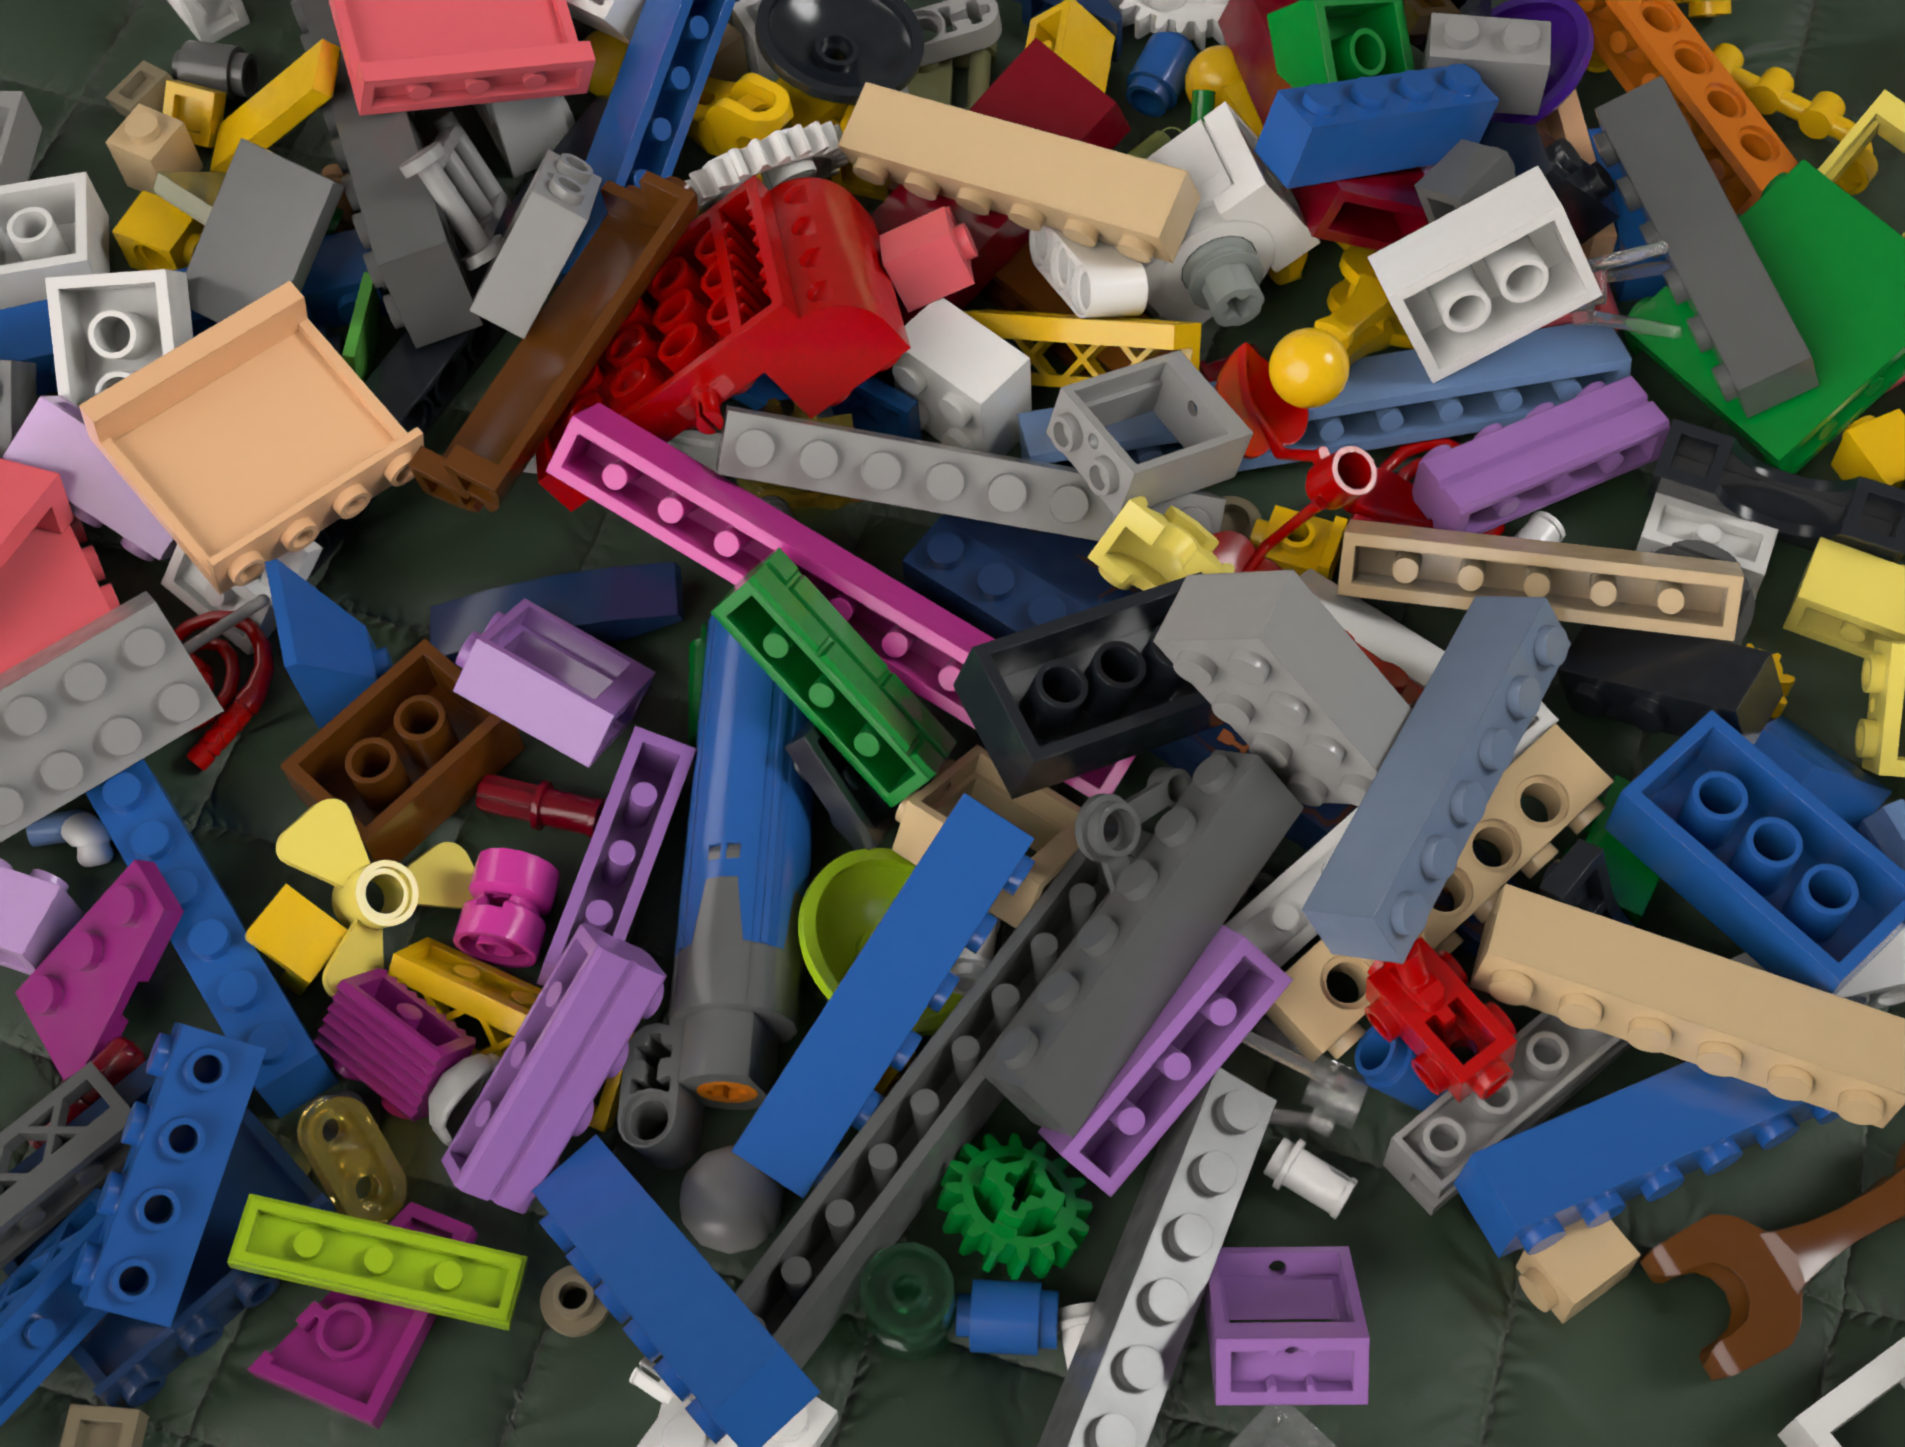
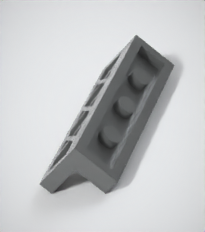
M91 1061L0 1132V1270L68 1216L95 1188L101 1189L111 1170L119 1173L123 1171L131 1145L121 1143V1138L131 1108ZM93 1087L110 1106L109 1109L87 1126H66L69 1107ZM25 1141H47L43 1161L29 1173H8L11 1154ZM4 1187H10L4 1192Z

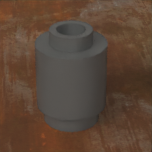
M188 40L183 44L181 50H177L173 56L172 76L174 80H181L226 92L227 101L237 102L242 97L251 98L256 93L259 83V63L253 53H246L241 46Z

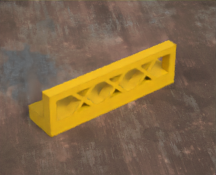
M994 309L963 311L1002 339H1013L1024 354L1030 358V366L1033 364L1039 371L1031 372V385L1061 388L1105 374L1106 372L1096 361L1095 357L1106 346H1119L1132 363L1130 365L1152 359L1161 349H1181V352L1199 371L1201 322L1123 317L1081 319L1074 314ZM1054 342L1066 343L1078 358L1064 374H1057L1042 355ZM1084 344H1090L1091 346L1087 349ZM1138 348H1146L1142 353L1138 350ZM1086 368L1092 376L1079 374Z
M426 937L393 953L388 971L389 976L397 977V983L405 984L407 987L422 993L427 1005L436 1007V1012L446 1015V1020L455 1022L454 1018L463 1014L480 1020L491 1045L481 1050L474 1048L471 1056L478 1053L484 1055L495 1053L502 1057L542 990L430 937ZM448 1006L454 1008V1010L450 1011ZM505 1032L512 1036L507 1038ZM623 1068L615 1077L606 1078L599 1106L594 1104L593 1116L588 1126L603 1133L614 1125L619 1108Z

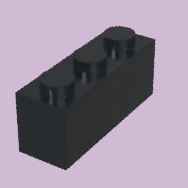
M1584 624L1568 649L1565 661L1557 670L1572 710H1576L1582 715L1594 719L1604 717L1632 724L1645 732H1663L1682 737L1706 714L1713 710L1754 745L1783 697L1772 652L1701 637Z

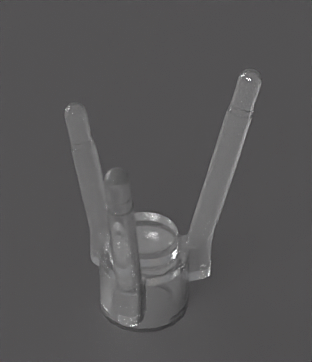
M1661 241L1587 259L1602 292V296L1570 312L1572 313L1573 326L1594 324L1655 336L1681 338L1684 331L1679 326L1595 311V305H1606L1607 283L1662 275V272L1670 269L1667 261L1618 268L1613 267L1664 254L1669 250V244Z
M1261 1018L1252 1030L1265 1038L1250 1031L1242 1040V1043L1309 1077L1310 1079L1301 1103L1314 1107L1312 1113L1273 1109L1268 1124L1308 1128L1330 1137L1334 1124L1352 1129L1369 1086L1364 1076L1354 1072V1068L1336 1062L1323 1054L1315 1062L1307 1059L1277 1026Z

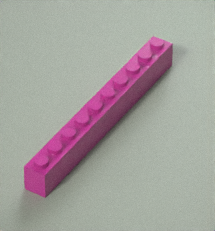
M597 403L572 416L546 469L547 473L734 585L780 547L798 567V571L802 576H806L887 664V668L891 673H895L909 690L975 729L953 684L971 648L995 640L994 638L720 474H717L715 471L603 404ZM1135 756L1063 782L1089 798L1101 793L1113 794Z

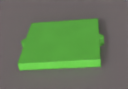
M368 272L363 273L342 353V358L364 383L370 377L381 335L380 297H378L377 289Z

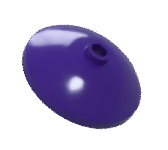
M1509 0L1491 9V17L1550 21L1551 55L1550 69L1538 116L1494 112L1490 121L1536 125L1559 108L1575 90L1592 56L1594 34L1587 15L1573 0Z

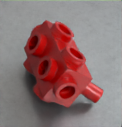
M1420 937L1414 942L1403 964L1375 960L1368 969L1370 976L1366 978V999L1370 1002V1005L1364 1009L1365 1014L1375 1030L1385 1040L1392 1042L1400 1036L1412 1049L1417 1057L1411 1061V1065L1419 1079L1431 1092L1440 1095L1447 1089L1459 1103L1473 1092L1481 1100H1484L1495 1094L1510 1080L1514 1071L1508 1064L1515 1057L1517 1040L1514 1036L1516 1035V1029L1509 1017L1498 1005L1491 1001L1483 1004L1466 986L1468 977L1461 965L1450 953L1443 949L1436 953ZM1459 1046L1467 1047L1474 1052L1475 1056L1463 1065L1451 1052L1452 1049Z

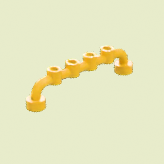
M1721 43L1712 50L1760 114L1770 115L1777 111L1798 121L1800 130L1812 139H1823L1829 136L1840 142L1856 124L1850 119L1843 117L1846 107L1839 95L1830 91H1822L1810 101L1792 92L1794 89V79L1785 69L1771 67L1759 77L1742 69L1744 57L1736 46L1729 43ZM1593 48L1586 70L1595 73L1608 70L1609 68ZM1871 141L1835 183L1849 195H1856L1864 191L1878 171V163L1873 154Z

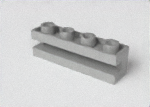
M1542 1012L1514 1036L1517 1040L1515 1057L1508 1064L1514 1071V1074L1500 1090L1484 1100H1481L1473 1092L1460 1103L1447 1091L1391 1138L1383 1165L1427 1213L1432 1216L1459 1193L1453 1183L1472 1153L1538 1126L1627 1051L1631 1044L1626 1040L1594 1029H1579L1562 1022L1559 1017Z

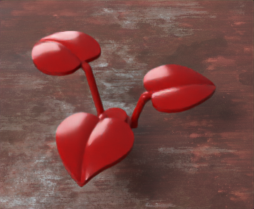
M1247 342L1239 346L1230 355L1218 375L1215 390L1253 432L1243 458L1255 459L1270 449L1273 456L1278 460L1313 462L1314 465L1309 469L1305 483L1306 493L1311 502L1266 538L1257 549L1241 533L1223 531L1213 534L1219 541V544L1212 553L1221 564H1233L1235 568L1234 573L1283 570L1279 565L1265 558V556L1316 513L1324 509L1336 510L1343 507L1346 512L1352 514L1350 519L1434 528L1433 520H1428L1413 501V485L1394 472L1376 468L1372 457L1362 448L1345 446L1331 455L1325 446H1320L1315 450L1286 448L1298 442L1304 435L1309 417L1308 408L1293 406L1276 393L1269 377V362L1262 358Z

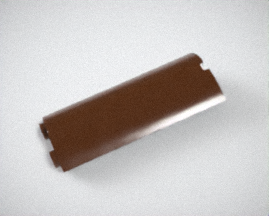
M646 171L639 181L641 188L634 185H629L625 188L612 181H606L600 192L608 211L607 216L533 322L525 339L520 341L444 454L441 456L421 446L408 464V467L425 493L465 510L479 513L484 504H486L485 508L490 512L497 511L695 217L698 210V200L696 192L690 185L677 177L668 176L665 179L649 171Z

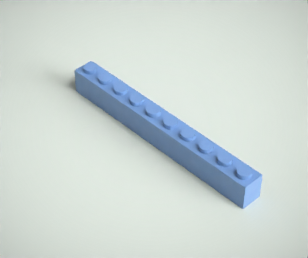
M1608 318L1537 329L1434 384L1429 378L1415 349L1362 357L1350 366L1348 381L1337 398L1324 406L1308 409L1309 417L1304 435L1298 442L1286 448L1315 450L1320 446H1325L1331 455L1345 446H1357L1366 451L1476 433L1494 423H1500L1505 427L1525 419L1531 410L1542 403L1552 402L1556 406L1576 398L1591 383L1602 381L1608 385L1622 378L1629 377L1632 358ZM1216 381L1209 382L1211 386L1215 389ZM1054 408L1017 413L1022 459L1075 468L1067 457L1055 447L1052 439L1046 433ZM1153 411L1105 426L1136 464L1184 449L1182 444ZM1269 449L1266 453L1255 459L1243 458L1238 471L1299 461L1278 460Z

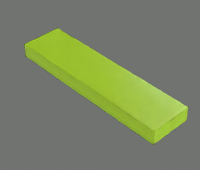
M249 1193L227 1263L230 1268L510 1331L528 1265V1256Z

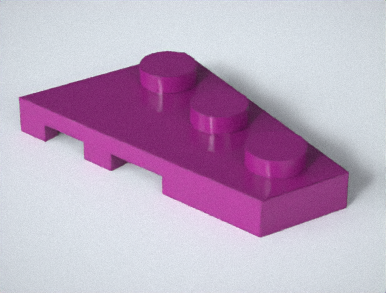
M135 859L15 992L63 1080L74 1075L92 1061L113 1038L122 1035L128 1023V1020L122 1013L137 983L149 982L184 912L155 862Z
M410 1202L388 1224L474 1244L478 1236L472 1226L414 1202ZM330 1291L319 1304L314 1300L297 1317L295 1321L298 1325L271 1353L265 1350L247 1370L257 1378L379 1430L437 1315Z

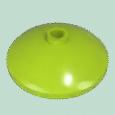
M865 848L836 858L814 878L803 897L798 917L800 948L808 971L828 1000L916 867L915 864L892 849L872 848L867 850ZM952 992L938 1013L927 1006L912 1030L921 1036L936 1033L964 996Z

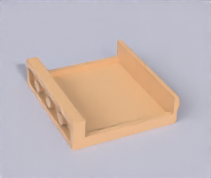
M291 281L286 282L79 405L89 438L220 595L235 585L244 586L253 582L264 572L266 568L265 562L278 559L287 552H298L306 548L316 539L321 530L340 518L349 519L356 516L366 508L373 497L390 486L398 487L408 483L415 477L408 464L421 446L424 447L423 432L416 427L407 433L308 319L305 297Z

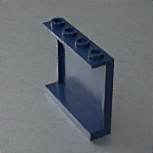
M148 1059L113 1087L130 1108H132L135 1101L147 1103L156 1077L146 1074ZM101 1097L66 1126H87L109 1109L110 1106ZM246 1107L171 1327L108 1312L70 1352L71 1356L96 1386L92 1389L93 1392L111 1407L129 1409L130 1407L141 1406L151 1400L164 1387L167 1375L188 1357H196L209 1350L221 1338L225 1325L246 1307L252 1308L263 1303L278 1288L280 1279L233 1269L227 1263L249 1193L340 1214L330 1200L319 1190L248 1107ZM46 1142L9 1173H29L43 1161ZM4 1187V1192L10 1187ZM68 1216L2 1268L5 1273L10 1276Z

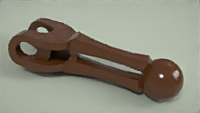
M1905 1141L1896 1155L1893 1173L1884 1175L1860 1196L1826 1215L1803 1224L1767 1232L1739 1217L1711 1214L1641 1255L1639 1262L1654 1283L1663 1284L1672 1278L1695 1273L1711 1278L1725 1292L1731 1310L1727 1329L1714 1342L1702 1348L1699 1355L1700 1362L1711 1381H1721L1734 1376L1792 1345L1802 1323L1803 1288L1830 1260L1852 1244L1886 1225L1905 1219Z

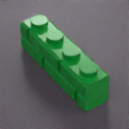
M780 547L745 575L710 612L890 807L900 803L935 776L944 763V759L956 745L957 741L897 675L891 673L887 668V664L806 576H802L798 571V567Z

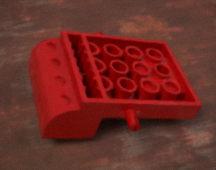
M754 174L693 220L537 450L538 483L570 512H573L591 499L547 473L546 469L572 416L597 403L603 404L668 443L684 430H692L696 427L701 433L706 435L717 433L715 426L721 430L724 424L720 410L721 404L732 395H740L746 392L764 372L812 419L826 408L842 403L854 388L878 371L881 372L891 368L900 359L902 354L911 347L892 281L883 266L879 235L872 216L848 190L832 181L814 177L797 178L781 183L769 191Z

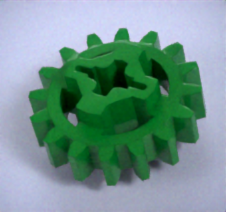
M1012 1133L1006 1146H1000L992 1134L984 1135L978 1149L969 1143L962 1146L956 1161H950L940 1183L943 1189L936 1202L937 1209L949 1212L942 1226L944 1233H961L964 1240L958 1252L962 1256L971 1254L976 1250L983 1254L982 1270L988 1273L999 1262L1006 1264L1007 1272L1012 1280H1018L1025 1266H1029L1038 1279L1045 1278L1052 1264L1062 1269L1068 1265L1075 1250H1079L1089 1231L1090 1226L1085 1222L1093 1209L1092 1202L1079 1198L1086 1182L1083 1178H1067L1064 1171L1069 1162L1064 1157L1057 1158L1052 1162L1044 1157L1046 1143L1042 1141L1036 1143L1033 1149L1029 1150L1023 1148L1019 1134ZM1014 1200L1018 1203L1015 1211L1011 1208Z

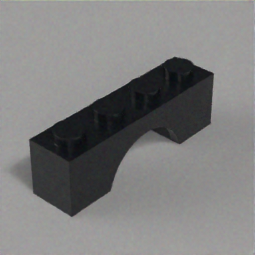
M1673 419L1646 495L1647 499L1654 500L1655 494L1658 492L1743 520L1778 529L1776 540L1813 552L1820 537L1896 564L1904 555L1905 490L1861 476L1849 480L1829 481L1788 473L1750 455L1740 446L1735 437Z

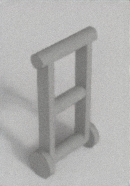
M449 111L433 122V125L439 132L434 142L404 161L399 166V169L405 178L418 174L469 252L461 258V262L467 271L480 267L500 253L505 240L501 234L493 235L503 211L511 201L453 112Z

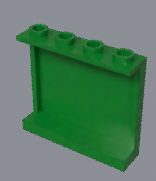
M1804 159L1790 172H1782L1775 176L1763 190L1761 198L1743 215H1736L1812 356L1819 386L1747 418L1737 398L1728 402L1724 400L1711 372V368L1719 365V362L1712 349L1701 354L1686 323L1687 319L1695 315L1688 301L1678 306L1675 304L1667 285L1654 297L1648 296L1640 300L1632 308L1626 322L1622 325L1630 352L1637 356L1643 350L1760 451L1766 464L1792 474H1796L1905 375V238Z

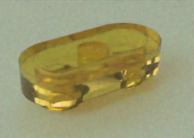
M326 1095L311 1102L303 1111L298 1122V1142L335 1208L340 1214L378 1223H384L393 1218L405 1201L407 1181L401 1166L369 1110L360 1101L340 1095ZM334 1117L338 1121L339 1132L332 1141L327 1142L323 1137V1126L327 1120ZM368 1175L372 1182V1188L368 1196L360 1200L356 1194V1185L362 1177Z

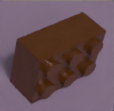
M426 639L422 640L279 765L300 801L308 808L326 799H338L347 804L370 863L381 860L401 862L477 792L479 782L482 781L485 775L498 774L525 749L517 727L453 692L462 670Z

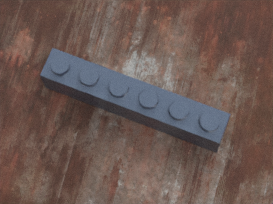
M1475 596L1302 908L1303 913L1331 954L1404 963L1417 936L1425 928L1428 915L1447 879L1453 874L1457 860L1476 824L1482 819L1486 805L1501 776L1511 764L1514 752L1532 717L1537 714L1541 700L1559 666L1566 659L1571 643L1546 597Z

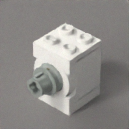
M1224 102L1203 117L1205 122L1200 119L1146 158V160L1188 171L1201 196L1174 262L1170 263L1153 257L1149 263L1141 262L1145 268L1148 280L1146 309L1155 320L1201 322L1203 324L1213 317L1215 322L1223 327L1243 325L1254 319L1261 311L1265 298L1259 285L1269 268L1271 267L1277 273L1321 243L1319 238L1311 236L1291 188L1287 189L1254 152L1259 138L1235 111Z

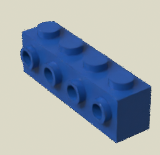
M1465 63L1278 90L1271 105L1254 152L1287 189L1434 165L1461 139L1479 143L1500 99L1481 81L1479 73Z
M175 1022L171 1035L161 1032L158 1034L146 1067V1074L156 1076L147 1103L135 1101L123 1130L121 1143L131 1145L122 1173L112 1170L109 1172L98 1201L96 1212L107 1215L98 1242L85 1241L74 1268L71 1283L82 1286L78 1297L84 1306L171 1327L266 1052L265 1048Z

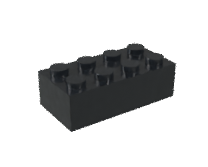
M1186 577L971 648L953 687L1012 799L1226 723L1213 713L1212 705L1196 687L1175 672L1173 662L1153 642Z

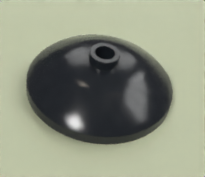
M762 0L758 8L755 36L763 58L771 69L784 81L814 98L832 103L856 104L866 82L901 91L913 80L919 70L924 53V35L915 13L904 0Z

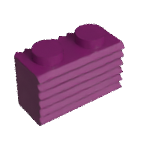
M376 968L343 979L336 986L338 991L332 997L334 1002L327 1008L329 1013L322 1019L324 1025L318 1030L320 1035L313 1041L314 1044L334 1060L333 1066L339 1074L348 1079L363 1082L381 1096L382 1105L390 1114L402 1119H410L412 1122L429 1116L428 1097L440 1076L462 1059L471 1056L476 1045V1038L467 1036L466 1030L456 1028V1022L446 1020V1015L437 1013L436 1007L428 1006L425 999L417 998L416 992L407 990V985L397 983V977L389 976L385 969Z

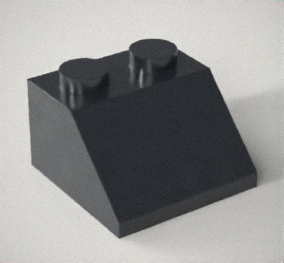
M1489 121L1479 144L1490 147L1494 146L1507 151L1515 165L1516 177L1538 165L1561 202L1580 245L1620 217L1611 196L1616 190L1614 181L1598 162H1593L1591 165L1580 158L1569 141L1563 137L1555 140L1536 125Z

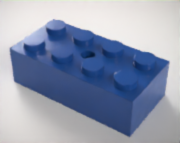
M1713 710L1706 714L1621 791L1604 826L1605 830L1767 972L1837 995L1905 928V871Z

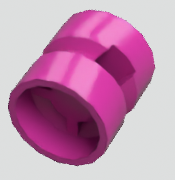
M489 848L481 851L468 887L470 895L474 899L466 901L462 907L453 937L455 946L463 953L492 965L507 968L533 966L538 960L547 928L544 920L540 917L548 915L552 910L561 879L559 870L548 861L520 850Z

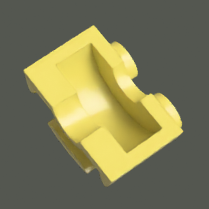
M1143 496L1129 499L1087 557L1099 566V572L1107 582L1122 590H1129L1134 585L1144 591L1199 572L1203 574L1234 573L1235 570L1233 564H1221L1212 553L1219 544V541L1200 523L1171 505L1164 515L1149 509L1146 497Z

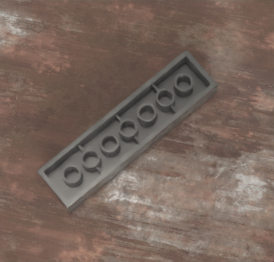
M328 0L291 1L294 15L303 33L300 35L305 52L321 39L341 47ZM340 48L341 57L333 97L320 108L332 137H339L330 140L342 173L349 172V175L341 177V181L345 186L344 190L354 211L360 210V213L352 215L353 223L364 249H372V251L363 254V258L375 288L383 287L384 291L389 290L390 294L383 296V300L394 328L397 330L406 326L417 349L482 326L481 317L470 311L474 295L465 266L461 262L462 257L450 222L418 174L405 178L399 169V166L404 161L426 147L415 111L359 116L344 56Z

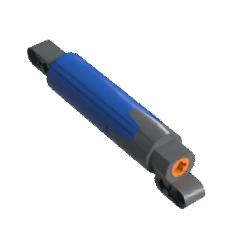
M770 495L760 497L761 500L800 522L785 499ZM711 615L707 627L668 1025L661 1023L646 1025L638 1030L629 1040V1053L622 1072L617 1119L618 1131L623 1140L659 1169L665 1170L683 1167L698 1152L702 1139L704 1107L725 1110H748L761 1106L776 1082L779 1046L791 1041L793 1036L798 1033L803 955L798 936V917L803 897L809 887L816 793L810 784L804 781L797 773L793 759L785 749V746L809 719L713 615ZM668 1120L664 1131L652 1139L653 1132L657 1126Z

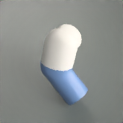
M77 809L50 813L26 827L28 841L32 847L68 843L72 847H77V861L84 867L109 863L113 858L114 852L110 845L112 838L102 821L89 811Z

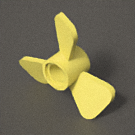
M326 799L314 804L285 829L276 842V854L282 862L334 886L332 892L333 911L341 924L348 928V931L327 963L322 975L323 987L331 997L337 993L338 989L336 986L343 979L376 968L384 969V928L403 923L413 914L417 906L462 909L466 901L474 899L468 890L474 866L469 855L460 845L453 842L436 844L406 867L392 860L370 863L352 813L347 804L338 799ZM370 881L376 883L384 895V905L380 913L372 909L366 899V888Z

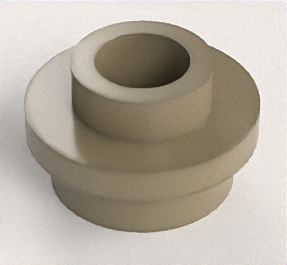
M573 1265L556 1271L545 1283L540 1297L541 1312L548 1325L557 1333L568 1337L585 1336L597 1330L610 1313L593 1292L603 1283V1280L595 1288H592ZM581 1288L587 1291L586 1300L579 1308L567 1309L563 1307L564 1297L570 1290Z

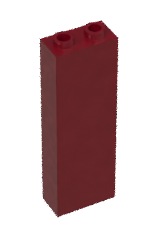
M1229 0L1218 20V25L1228 47L1233 53L1236 66L1263 127L1278 90L1293 88L1277 74L1267 14L1300 0ZM1420 167L1291 188L1309 232L1315 238L1379 251L1429 224L1414 186L1424 176Z
M1036 37L969 109V111L1110 150L1131 130L1118 104ZM899 184L871 215L875 221L878 235L943 206H951L958 223H965L978 252V257L970 260L975 284L943 297L963 311L991 281L995 274L1029 240L1030 230L1014 223L1006 214L990 210L988 215H978L962 208L954 199L938 195L936 200H927L914 195L903 184ZM893 285L905 326L927 305L908 313ZM893 366L885 371L875 373L884 383L890 386L895 384L892 372Z

